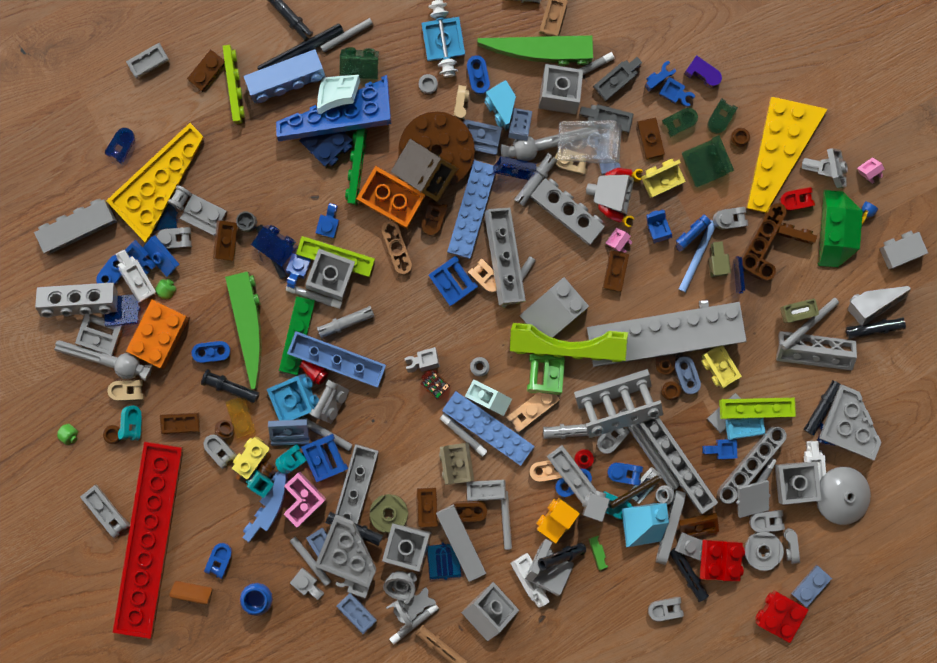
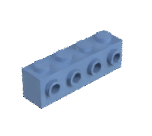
M314 49L245 75L244 79L255 104L257 102H265L273 96H281L289 90L300 89L305 84L318 82L326 76L317 52Z

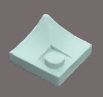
M359 75L322 78L318 94V114H322L340 105L353 104L360 84Z

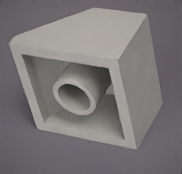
M545 64L538 108L576 114L580 104L583 70Z
M318 249L306 282V289L342 301L355 261Z
M817 462L775 465L778 501L780 504L821 501Z
M392 523L382 561L420 572L432 533Z
M492 582L461 613L489 641L501 632L519 609Z

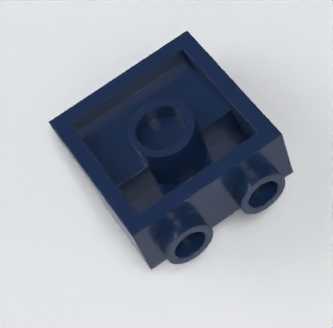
M345 132L305 137L299 140L325 168L334 166L339 160L337 157L341 153L346 154L352 148L351 144L353 143V140Z

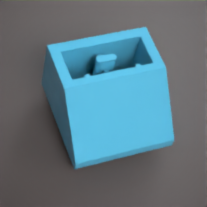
M506 80L486 91L484 102L490 112L494 111V119L497 125L503 127L505 131L509 129L516 99Z

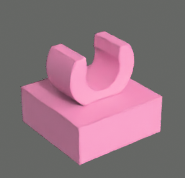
M871 158L857 168L859 174L872 184L874 183L873 177L877 175L882 178V171L885 170L882 163L874 158Z
M616 228L606 244L610 248L625 253L626 250L623 247L626 243L632 244V241L629 239L631 236L625 231Z

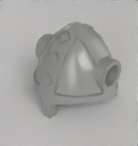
M393 572L385 581L383 589L392 598L408 604L415 593L417 576L413 572Z

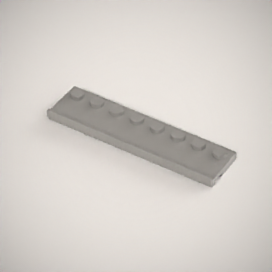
M740 302L587 327L589 340L597 338L608 331L628 332L626 361L592 360L593 367L747 342Z

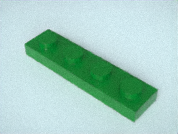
M366 128L357 129V132L353 134L355 149L351 151L350 162H353L352 170L349 169L348 171L350 187L346 189L345 200H348L347 203L358 206L356 199L359 195L368 132Z
M296 296L279 371L298 375L302 359L289 355L287 352L295 331L308 335L315 300Z

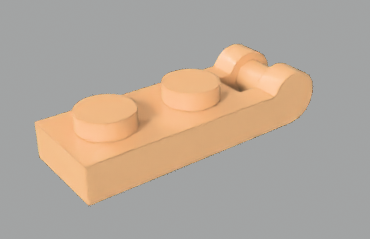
M537 393L506 418L509 422L512 421L515 425V430L519 432L560 399L554 394ZM521 413H522V414L525 416V418H526V419H525L524 421H522V422H521V420L517 417V416H518L519 414H521Z

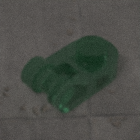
M721 98L707 122L708 130L713 134L722 133L738 107L727 104L726 100ZM721 109L728 112L726 117L719 114Z
M685 108L663 119L662 123L664 126H667L668 134L671 138L694 126L698 121V114L692 108ZM678 119L680 126L675 127L673 121Z

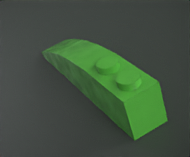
M592 35L477 39V46L517 59L558 63L560 66L570 65L571 62H577V65H588L593 60Z
M249 272L226 276L225 278L251 389H257L262 353L261 324L258 305H261L259 295L254 292V287L256 286L254 275H250Z

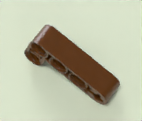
M780 203L771 205L765 212L739 261V266L744 272L761 281H768L776 275L775 266L762 258L786 215V208ZM777 208V209H778V214H780V215L776 216V217L773 219V221H772V220H769V219H771V218L774 216V213H775V212L772 211V210H775V209ZM765 224L771 227L770 234L764 233L763 226ZM755 241H759L762 244L761 251L755 250ZM746 258L753 260L752 268H748L745 265ZM763 267L769 268V270H770V276H769V277L763 276V274H762V268H763Z

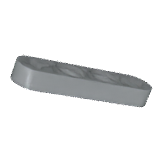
M678 490L674 493L675 497L668 513L669 524L660 541L656 556V563L666 565L685 501L686 493Z

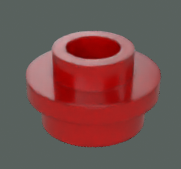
M582 449L575 454L574 460L578 467L589 468L593 464L594 457L589 450ZM583 455H586L588 457V460L585 463L581 461V457Z

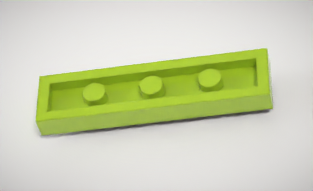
M224 45L223 54L232 119L235 124L243 123L242 118H245L244 106H240V99H243L241 87L238 88L237 80H240L239 69H235L237 53L231 45Z
M304 236L301 237L296 255L315 260L318 249L355 261L352 272L370 277L375 258Z
M795 397L719 400L720 419L796 417Z

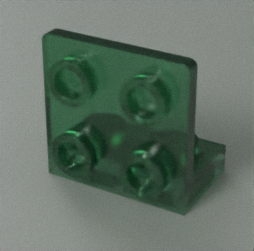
M720 135L682 152V157L695 187H700L734 171Z

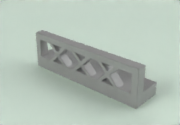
M779 332V348L776 354V361L853 370L857 359L856 341L804 334L787 350H783L780 345L784 342V339H788L793 333ZM804 341H808V342L812 343L813 345H812V346H806L803 342H804ZM822 344H829L832 348H825ZM841 347H851V351H845Z

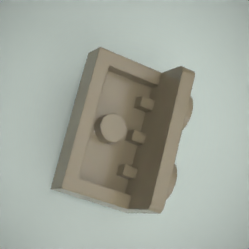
M469 442L440 447L439 457L442 461V477L445 485L474 481Z

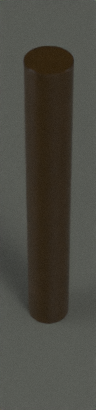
M656 475L609 503L610 508L613 510L660 483V478Z

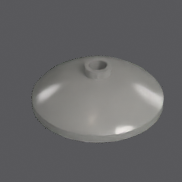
M837 467L828 471L820 479L821 501H816L819 511L827 520L835 524L847 525L858 521L866 513L870 504L871 493L867 480L859 471L849 467ZM848 494H851L850 500L847 498Z

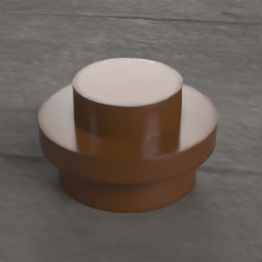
M737 128L731 134V141L735 146L743 147L749 143L750 134L745 128Z
M669 381L662 386L661 392L665 399L672 401L680 396L681 388L676 382Z
M227 420L219 421L214 429L216 435L222 439H228L234 433L232 423Z
M116 425L106 427L103 432L104 440L109 444L119 443L122 440L118 438L120 427Z
M268 461L259 463L258 471L268 477L276 474L275 465Z

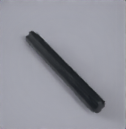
M336 24L260 64L257 69L261 70L309 52L344 33V30L340 24Z

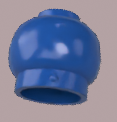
M261 583L249 584L244 588L240 596L243 610L254 616L266 613L273 601L270 589Z

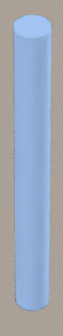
M710 220L712 223L707 227L679 287V290L682 292H686L716 226L712 220Z

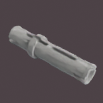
M547 153L539 167H535L533 175L516 198H514L518 203L524 197L520 202V205L523 207L544 177L547 178V173L555 162L558 161L553 157L548 163L552 157L549 153Z
M368 306L340 319H332V322L317 327L322 339L336 332L341 333V330L375 316L371 306Z
M560 424V426L543 427L544 439L588 436L586 424L567 426Z

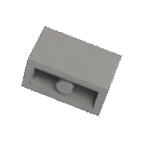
M912 231L902 234V239L895 241L893 238L883 242L885 246L879 249L888 269L928 253L919 232L913 234Z

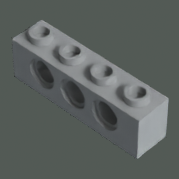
M545 178L530 198L589 246L605 227L602 225L603 220L596 215L591 216L587 212L589 209L582 203H575L572 200L574 197L567 191L562 192L558 189L559 185L551 178L547 180ZM556 194L559 197V201L551 203L548 200V196ZM571 206L574 212L572 215H566L563 212V208ZM586 218L588 226L585 228L580 227L578 219Z
M114 283L37 287L35 308L40 317L45 318L61 315L68 317L77 314H109L110 312H117L118 291Z

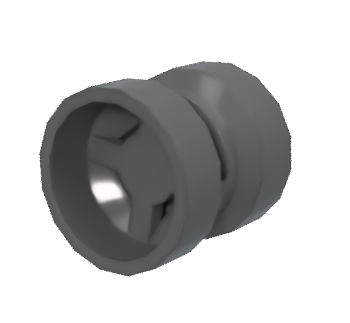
M248 211L241 212L236 218L237 226L245 232H251L257 227L256 217Z

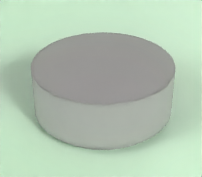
M430 74L423 75L419 80L420 90L424 94H432L436 91L438 87L437 79Z

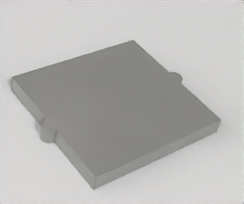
M768 480L738 487V500L736 501L738 504V517L741 518L769 510V497L771 495L769 494Z

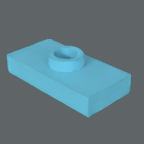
M764 418L725 420L727 438L730 440L765 434Z

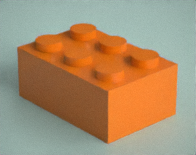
M375 166L356 200L408 230L426 195Z
M151 299L126 352L164 369L190 317Z

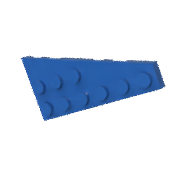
M388 76L381 77L380 81L373 84L372 82L366 83L365 87L357 90L353 104L340 105L322 114H318L317 106L315 105L310 107V110L305 113H296L277 121L276 135L278 142L392 124Z

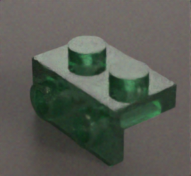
M353 47L341 49L340 76L359 75V78L378 79L379 51H375L372 48L356 50Z

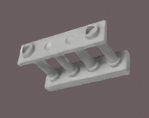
M647 369L574 392L578 409L585 408L590 423H586L589 438L663 415L661 401L653 402L648 388L652 387ZM640 390L646 405L635 408L629 394ZM622 396L627 411L616 414L611 399ZM604 402L609 417L598 420L592 405Z

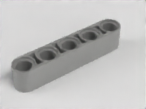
M771 427L765 432L717 490V497L720 501L732 503L737 499L738 487L748 485L784 443L787 436L784 429L781 427ZM775 430L780 432V438L777 441L772 438V433ZM762 445L768 447L766 455L760 454L759 450ZM753 459L756 467L753 470H749L747 463ZM741 474L744 478L743 483L737 485L735 477ZM725 489L731 491L729 499H724L722 496Z

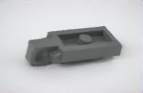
M636 57L630 63L627 60L622 61L597 82L593 88L604 101H607L637 74L635 69L641 65V60Z
M598 104L591 105V109L581 106L579 116L588 118L587 122L626 133L630 131L634 115L633 113Z

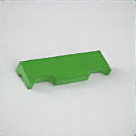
M599 536L589 538V543L597 568L601 570L607 568L608 565L604 561L606 556L603 547L598 542Z

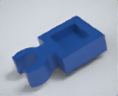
M670 77L659 93L660 96L674 104L677 100H680L681 104L689 108L690 104L686 102L685 98H695V94L692 92L685 93L683 91L685 86Z
M136 240L125 249L129 258L133 256L135 260H138L146 275L150 272L147 266L150 269L156 266L152 260L146 258L149 253Z

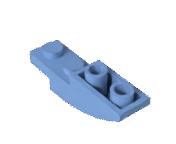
M278 471L271 481L274 482V485L267 495L260 500V503L265 508L260 507L254 515L257 519L253 524L249 522L243 530L245 533L243 538L246 541L250 542L260 528L268 531L275 521L284 501L286 493L284 486L287 484L288 474Z

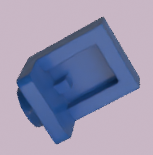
M665 210L653 211L646 215L647 227L654 243L672 238Z

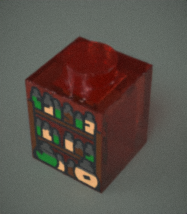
M428 370L421 377L423 381L420 384L436 400L450 387L435 370L432 372Z

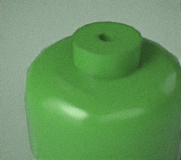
M170 279L160 280L155 288L156 294L163 299H171L176 292V287L173 285L174 282Z
M65 424L58 430L57 437L65 445L75 443L78 439L76 437L78 430L70 424Z

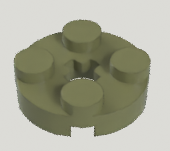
M381 495L371 505V522L381 532L390 533L392 523L404 526L407 521V505L397 495ZM386 508L394 510L392 513L394 515L393 518H385L384 510Z

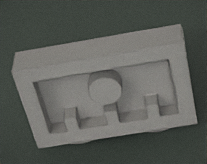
M545 539L539 546L525 579L560 596L574 563L565 561L546 570H541L538 566V560L554 553L550 549L552 542Z

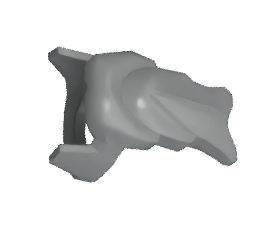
M425 587L418 595H414L408 604L397 600L387 606L386 609L394 607L393 610L401 623H405L400 628V631H403L413 625L412 620L417 617L418 613L422 612L427 606L435 605L436 602L428 597V589Z

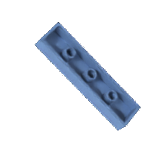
M474 160L447 253L468 259L471 258L497 166Z
M297 331L294 333L287 354L375 387L379 386L386 367L385 364Z
M455 391L442 410L520 466L534 448V445L457 391Z

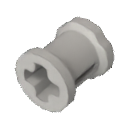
M177 185V190L172 199L168 200V203L182 211L185 201L188 197H191L192 193Z

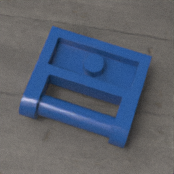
M703 214L690 226L691 229L687 233L684 232L676 240L677 245L675 247L680 252L684 250L688 244L712 223L710 219Z
M454 256L428 275L450 306L478 287L462 268L457 256ZM452 266L467 288L464 290L460 288L448 271L449 267Z
M333 433L301 447L316 482L348 469L334 442L335 437ZM327 443L337 465L336 468L333 469L322 444Z

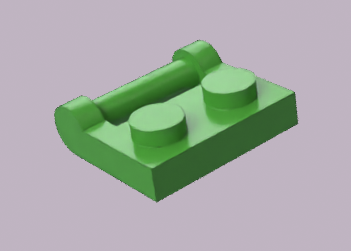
M530 354L531 370L527 392L561 395L565 357ZM540 362L544 363L543 385L537 384L538 365Z

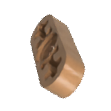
M387 221L382 226V233L394 267L399 274H408L412 269V263L401 232L395 222ZM388 225L396 228L393 231L394 236L397 237L399 235L400 239H393L388 242V239H392L390 233H385ZM396 242L402 245L400 253H394L391 250L392 245ZM406 254V257H402L404 263L409 264L406 267V271H403L402 268L398 269L400 261L399 258L395 260L394 257Z

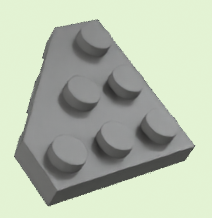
M840 385L819 439L868 459L875 460L881 440L874 429L872 419L862 401V396L859 391Z
M335 515L315 567L369 588L376 571V566L354 521Z

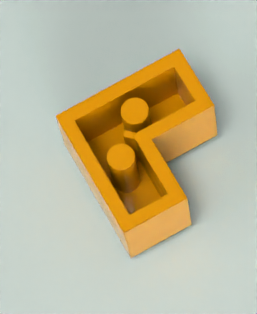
M560 498L557 500L553 499L547 507L549 512L546 516L542 514L536 522L538 525L536 529L554 543H557L565 530L570 528L580 514Z

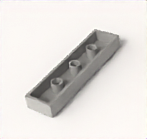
M488 209L484 212L499 305L523 303L526 300L511 209Z
M355 444L336 509V515L358 524L378 456V450Z

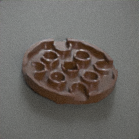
M445 112L424 113L413 119L404 129L399 141V156L409 139L414 140L430 151L434 145H440L442 153L438 156L460 168L449 186L462 180L472 167L475 157V143L472 133L466 124L454 115Z

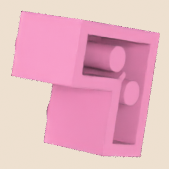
M298 472L284 486L297 499L284 515L296 527H299L326 500L301 472Z

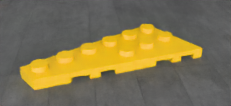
M776 97L770 98L746 209L763 213L768 210L827 109Z
M191 123L106 200L145 243L150 238L168 205V200L173 196L177 185H179L204 139Z

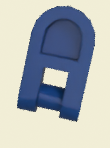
M613 463L608 467L607 475L612 481L639 486L641 484V480H639L640 472H643V467ZM627 470L633 471L632 478H626Z
M219 543L213 548L204 570L205 573H213L217 575V578H223L232 556L230 545ZM215 561L221 563L220 568L214 566Z

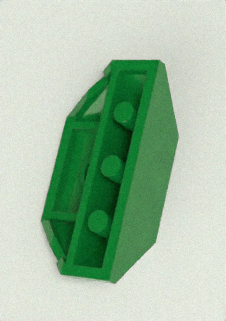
M823 190L818 266L839 267L860 250L863 211L843 191Z

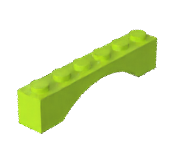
M513 323L510 351H514L517 354L534 353L537 356L550 354L554 357L572 356L575 359L585 357L596 361L609 359L612 362L626 361L628 332L608 331L592 340L568 342L552 338L539 331L532 324Z

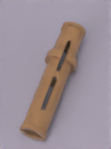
M424 625L415 633L416 636L428 644L430 649H435L449 662H468L440 640L439 635H434Z

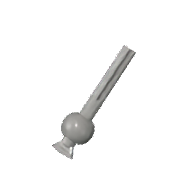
M597 125L537 140H534L531 136H528L527 141L515 139L513 146L501 145V154L504 163L515 156L519 161L528 162L536 157L537 151L598 136L599 131L597 130Z
M60 340L56 342L54 348L55 351L115 368L116 374L122 379H132L139 375L146 381L151 375L153 364L140 365L138 357L130 353H124L119 357H115Z

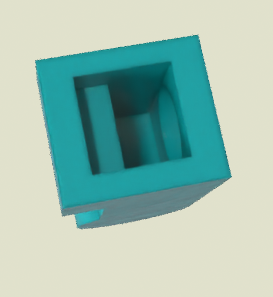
M257 469L246 480L247 487L262 498L267 495L274 485L270 478Z

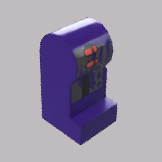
M697 55L684 73L689 78L692 74L695 75L708 88L717 87L722 80L721 73Z

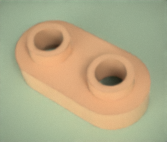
M550 460L536 462L530 467V476L535 481L540 482L562 478L559 472L554 470ZM537 468H541L543 470V473L541 475H537L535 473Z

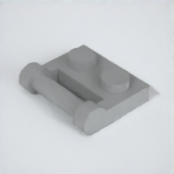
M93 314L85 315L75 343L113 356L124 323L119 321L116 323ZM92 322L113 329V334L110 335L89 328V324Z
M328 380L325 384L327 387L315 409H312L310 414L331 424L336 418L342 403L346 400L349 390Z

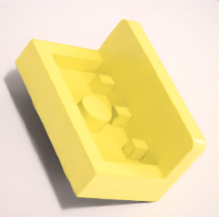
M673 159L662 163V168L657 169L655 166L645 171L646 175L642 176L641 179L650 198L686 182L678 166L681 163L680 160L674 162Z
M724 346L715 347L701 355L703 358L701 362L706 370L710 369L713 374L711 379L716 387L725 388L742 377Z
M259 437L250 438L244 445L245 451L242 455L239 453L233 461L235 465L232 469L245 479H249L270 449Z

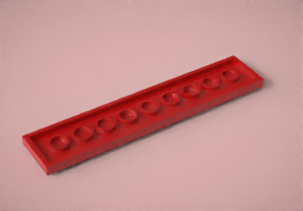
M146 441L143 444L112 633L152 638L183 447Z

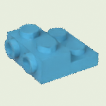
M305 374L267 389L280 421L297 419L315 409L319 398L317 395H313L311 390L312 381Z

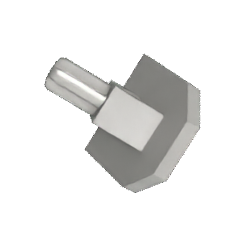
M828 149L829 158L821 161L804 158L802 169L833 177L837 188L847 187L846 173L848 172L846 161H843L841 150Z

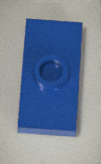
M156 236L151 237L143 246L149 253L148 256L166 277L171 275L180 265Z

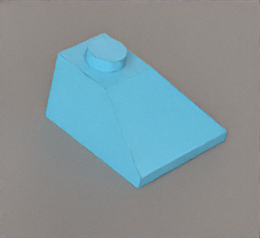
M652 503L622 508L626 547L660 542L669 524L667 503Z

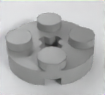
M756 532L748 537L744 545V556L747 562L758 570H771L783 558V545L772 533ZM762 546H765L766 549H769V552L765 553V556H762L761 553H759V549H761Z

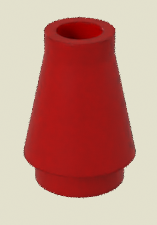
M305 360L299 366L314 384H322L329 374L326 372V368Z

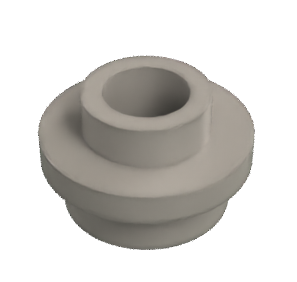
M482 357L473 359L470 364L471 372L476 376H484L489 371L488 361ZM478 363L483 364V369L480 371L476 369Z
M667 485L659 487L656 491L658 502L667 504L673 502L675 497L673 489Z

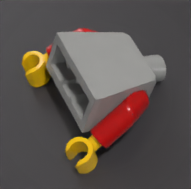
M625 168L610 170L604 176L598 177L597 184L588 183L586 194L594 195V203L598 204V209L607 218L619 223L622 222L625 227H632L626 223L627 218L634 220V217L624 216V214H627L633 182L642 180L636 176V172L642 173V169H636L634 172L631 169Z

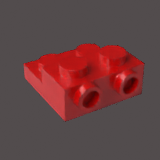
M703 540L700 579L740 581V577L744 574L743 566H741L742 557L745 555L743 543L737 541Z
M773 590L772 593L770 592L765 599L766 605L763 610L760 609L755 617L757 620L756 624L791 643L809 609Z

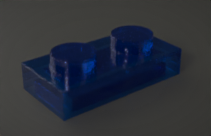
M502 156L493 166V173L524 180H529L536 171L535 163Z

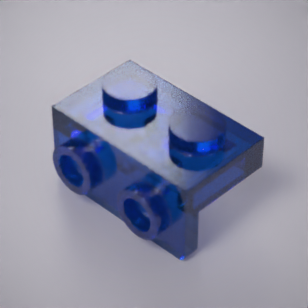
M265 225L251 245L283 267L292 253L297 250L296 241L289 236L284 237L279 233L280 230L274 225Z

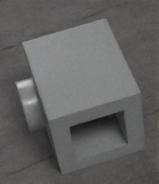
M595 490V493L590 492L589 496L585 495L582 503L584 507L582 514L602 522L610 500L606 498V493Z

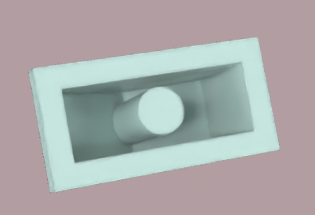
M474 379L465 397L504 416L512 401V398Z

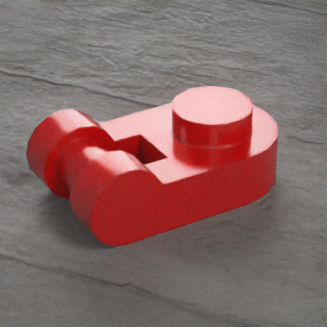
M812 187L785 192L780 197V204H783L787 211L815 206V201L812 200L811 195L813 193ZM799 195H804L805 202H800Z

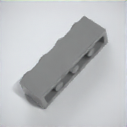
M96 199L87 208H77L73 211L74 214L68 217L63 215L55 219L56 222L51 225L46 223L38 227L39 230L34 233L43 253L49 255L116 223L117 220L109 203L104 199Z

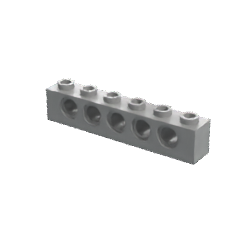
M657 417L638 423L699 513L703 514L718 503L660 418Z

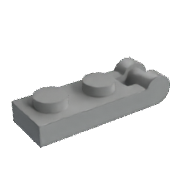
M97 484L80 496L113 538H116L123 529L126 530L130 527L127 520L122 517ZM114 519L118 522L116 526H112L110 523Z

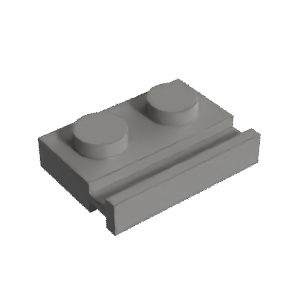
M192 194L180 219L215 236L217 221H223L227 211Z

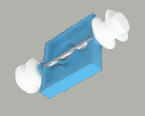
M435 0L429 8L433 9L430 17L436 20L423 22L422 30L427 60L443 59L438 64L443 69L439 74L443 75L444 78L455 76V73L458 72L453 66L457 61L450 58L465 56L459 17L444 19L449 14L448 11L444 10L447 3H443V0Z

